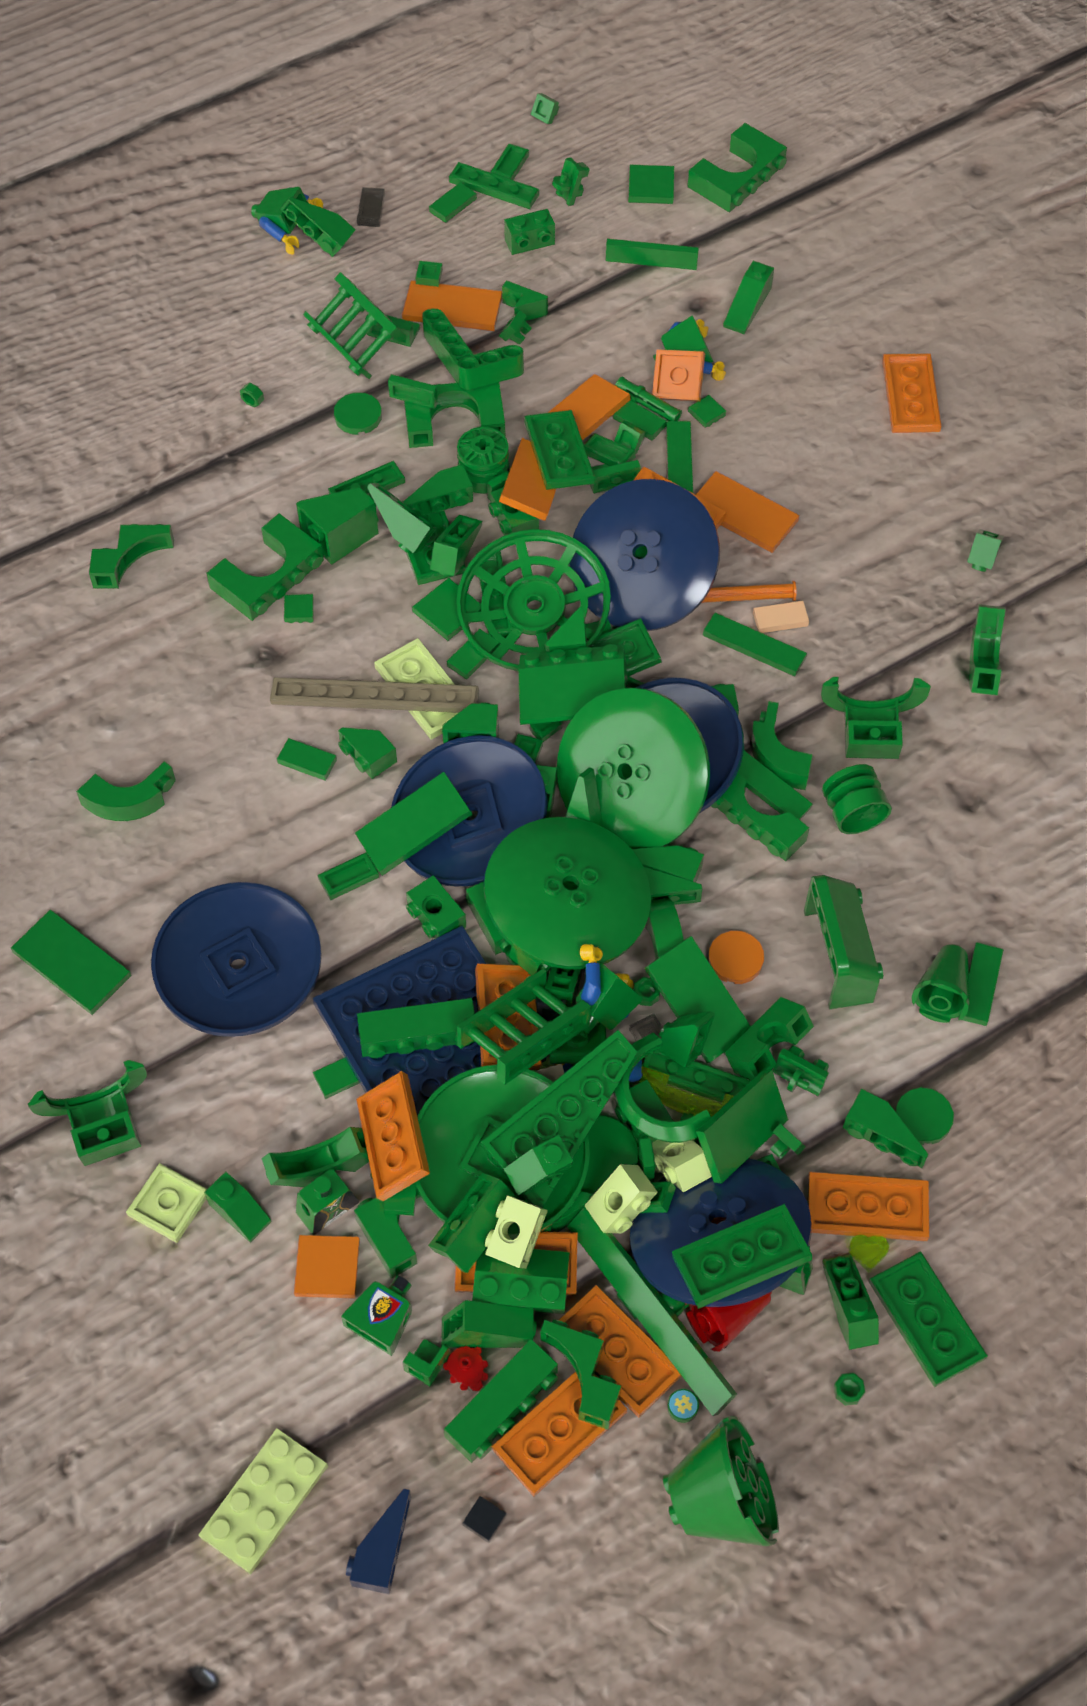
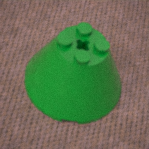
M731 1415L723 1418L669 1474L663 1476L664 1487L670 1495L673 1504L669 1506V1514L674 1525L681 1524L687 1535L771 1546L777 1542L776 1538L773 1539V1534L779 1532V1520L773 1490L763 1461L756 1462L750 1446L755 1445L746 1427L737 1417Z

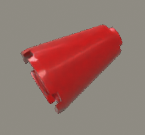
M772 1291L752 1301L732 1306H704L698 1309L696 1305L690 1304L691 1310L686 1313L687 1318L699 1340L703 1344L709 1341L714 1346L711 1350L720 1352L771 1302Z

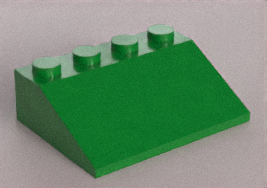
M608 644L604 647L594 648L581 647L574 650L557 649L552 652H529L520 655L518 669L520 725L572 720L576 713L595 697L612 690L627 688L628 670L624 644Z

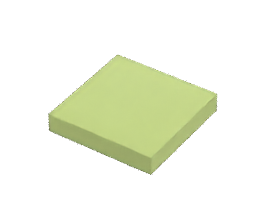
M159 1163L126 1213L134 1220L178 1243L206 1201L204 1192L207 1189Z

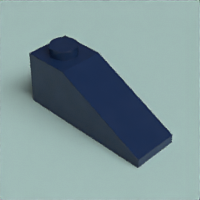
M403 1489L358 1545L355 1556L349 1557L346 1576H350L352 1587L390 1594L411 1502L410 1490Z

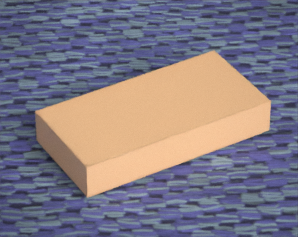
M803 601L753 608L757 630L761 633L807 627L809 625V618Z

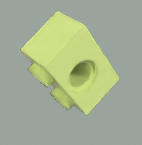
M660 1140L652 1142L656 1164L655 1171L657 1173L662 1172L667 1182L671 1181L682 1192L712 1177L702 1148L693 1140L680 1143Z
M620 1164L585 1204V1207L603 1233L621 1234L632 1226V1221L640 1212L649 1207L650 1200L657 1194V1190L638 1165Z
M507 1196L506 1200H502L498 1206L496 1218L499 1219L495 1230L492 1229L486 1238L485 1247L488 1249L485 1255L518 1268L526 1269L548 1210L515 1197ZM516 1222L520 1227V1234L516 1239L512 1240L508 1235V1228L512 1223Z

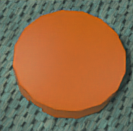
M728 931L720 934L713 940L709 948L708 962L720 980L734 982V984H744L752 981L759 975L764 964V950L760 942L751 934L743 931Z

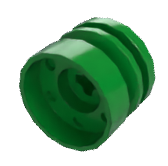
M490 427L472 428L459 438L457 444L458 465H464L473 485V492L487 494V481L506 471L509 472V445L507 438L500 431Z
M857 764L846 767L829 777L822 786V793L827 800L828 806L833 810V818L841 833L858 834L868 831L881 824L891 814L892 807L883 789H880L881 783L877 778L874 768L870 765Z

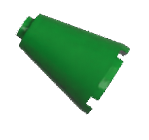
M949 944L943 946L913 990V1005L916 1003L920 1008L919 1013L930 1020L949 1023L952 1018L959 1017L958 1020H961L968 1013L970 1005L968 954L959 945Z

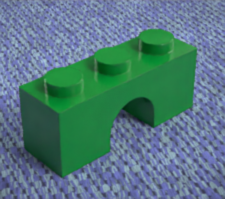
M780 997L725 1052V1055L734 1073L753 1080L763 1069L772 1070L777 1065L769 1050L773 1045L780 1042H789L796 1045L814 1025L805 1006Z

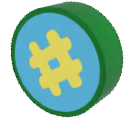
M687 1389L674 1391L670 1395L667 1404V1410L671 1418L677 1422L686 1423L696 1417L699 1409L697 1396Z

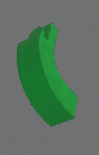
M978 605L970 652L969 686L971 693L998 695L1002 671L999 663V653L1005 607Z
M769 701L767 711L761 710L760 720L753 722L751 735L753 757L792 788L806 791L813 754L793 751L779 742L774 730L779 703Z
M164 761L145 780L131 787L113 786L95 773L76 792L81 805L94 815L112 821H132L146 817L163 807L165 803L162 794L172 788L176 779L172 767Z
M670 898L652 900L649 918L645 926L651 936L655 959H657L682 942L684 938L673 901Z

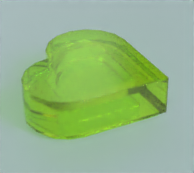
M856 1235L849 1244V1253L869 1273L887 1256L889 1251V1243L882 1236L868 1238L865 1235Z

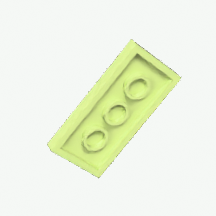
M418 638L374 662L375 669L385 682L455 685ZM409 711L430 740L441 735L442 725L458 714L455 712Z
M276 1428L199 1533V1537L251 1575L328 1468L327 1463Z

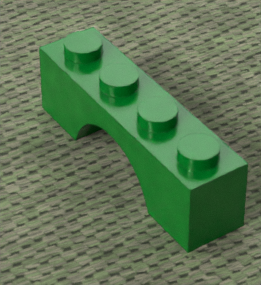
M737 773L727 791L711 807L723 812L731 823L741 826L752 839L759 840L768 848L771 854L787 861L807 841L810 827L789 811L780 815H766L753 809L745 798L747 779Z

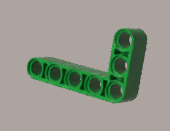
M433 308L423 312L424 337L459 387L470 390L513 379L524 374V351L522 347L508 345L473 354L441 310Z

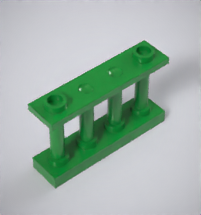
M340 272L334 278L341 285L336 296L316 318L306 311L303 315L310 321L307 326L316 334L320 332L351 363L348 367L357 376H360L362 373L370 379L372 375L364 366L388 339L391 341L394 337L402 343L407 336L351 280ZM352 296L355 299L352 302L353 306L329 332L323 324L346 298L349 299ZM366 310L369 313L366 316L367 320L342 346L337 340L338 336L360 311L363 313ZM380 324L383 327L380 330L381 334L356 360L350 352L374 325L377 327Z
M544 969L528 976L522 983L471 1017L465 1018L457 1025V1046L462 1049L472 1041L479 1044L497 1059V1079L505 1085L590 1026L591 1006L582 1000L576 1005L568 1007L545 989L547 972ZM538 997L560 1016L553 1021H547L527 1004ZM518 1012L539 1030L532 1035L526 1036L508 1022L506 1018ZM496 1026L518 1045L505 1051L484 1033Z

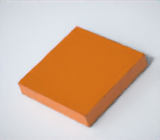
M657 350L652 394L662 400L700 402L705 353L702 351Z
M299 1235L294 1287L295 1297L356 1299L360 1238Z

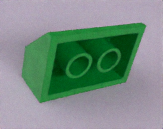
M487 1247L477 1259L472 1301L533 1309V1312L565 1314L570 1252L533 1249L526 1269L518 1268L485 1255Z

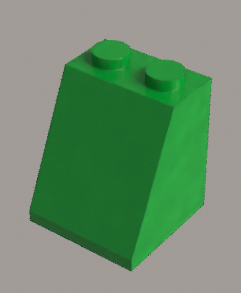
M360 487L305 499L296 503L300 529L322 545L323 557L331 565L379 534L377 505L371 494H366Z

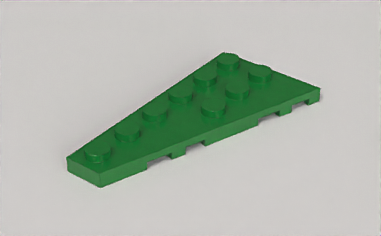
M617 1030L481 1141L482 1147L504 1172V1168L532 1148L560 1135L573 1159L637 1055L636 1049ZM564 1172L524 1193V1197L530 1204L543 1208Z

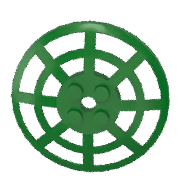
M531 529L502 536L479 551L462 575L456 602L462 630L478 653L490 662L503 668L519 671L518 664L501 660L509 650L522 654L546 652L545 643L548 641L546 633L553 630L556 626L561 627L568 620L564 617L566 605L580 601V608L584 610L586 619L588 598L603 593V611L599 625L596 630L586 627V638L589 639L587 647L591 648L606 626L610 613L611 594L604 567L587 546L563 533ZM525 542H551L567 548L560 560L545 556L529 557ZM516 545L519 559L504 565L494 575H491L481 567L485 561L497 552ZM575 553L582 556L591 565L600 583L585 588L579 575L568 566ZM531 565H545L555 569L548 578L533 575ZM521 568L523 578L517 580L511 586L501 581L510 572ZM563 574H566L573 581L578 591L563 594L562 589L557 584ZM476 576L487 584L482 596L481 612L466 613L467 592L473 577ZM495 589L505 596L504 609L489 611L490 598ZM536 600L542 603L539 609L531 610L528 608V604L531 601ZM507 619L514 628L504 638L496 630L492 621ZM484 622L490 635L500 644L492 654L479 644L471 632L468 623ZM522 634L536 635L539 647H525L515 643Z

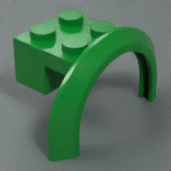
M832 677L823 683L821 697L824 703L835 710L844 712L846 758L899 759L903 746L902 721H899V713L922 704L927 699L931 685L922 679L914 678L911 688L903 695L882 701H862L847 697L838 690L839 677Z
M654 1032L632 1044L637 1051V1055L614 1091L616 1099L615 1113L620 1122H626L630 1128L637 1147H639V1140L650 1138L652 1142L660 1140L671 1143L694 1140L698 1138L696 1131L711 1118L706 1109L689 1119L674 1122L648 1080L629 1089V1078L637 1063L647 1055L662 1048L661 1044L663 1042Z
M131 1060L124 1061L126 1072L119 1080L101 1090L83 1096L56 1099L48 1097L43 1090L38 1091L28 1103V1107L34 1114L39 1116L68 1115L72 1127L70 1131L77 1155L84 1166L139 1148L141 1143L125 1095L136 1089L146 1079L147 1072L142 1063Z

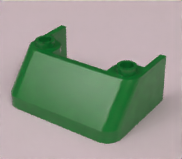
M817 875L811 877L804 915H818L835 979L828 1003L829 1010L873 1003L879 981L883 979L884 975L882 964L876 961L863 915L861 889L856 888L854 883L827 875Z

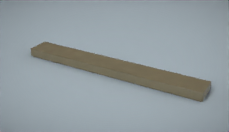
M274 677L270 702L272 705L459 713L471 703L478 704L480 690L478 686Z

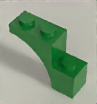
M120 525L117 549H92L89 575L93 589H119L124 573L136 560L157 550L174 548L171 525Z
M348 1127L338 1135L307 1148L289 1152L268 1153L261 1158L266 1170V1176L271 1185L305 1187L332 1168L337 1171L356 1172L369 1162L363 1129L359 1127Z
M544 1320L540 1331V1341L560 1351L571 1363L578 1376L582 1393L579 1420L608 1430L620 1397L621 1386L617 1385V1381L611 1377L599 1375V1378L594 1376L603 1351L604 1340L599 1339L596 1333L588 1330L578 1332L570 1329V1326L563 1321L553 1320L550 1322Z

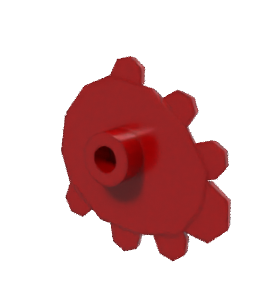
M465 1346L457 1348L449 1355L448 1361L443 1364L444 1370H449V1373L452 1375L450 1382L453 1384L456 1382L461 1383L460 1389L462 1391H466L468 1387L472 1391H480L483 1387L482 1381L488 1379V1374L483 1372L484 1368L488 1367V1362L482 1360L480 1356L482 1351L479 1347L470 1348Z

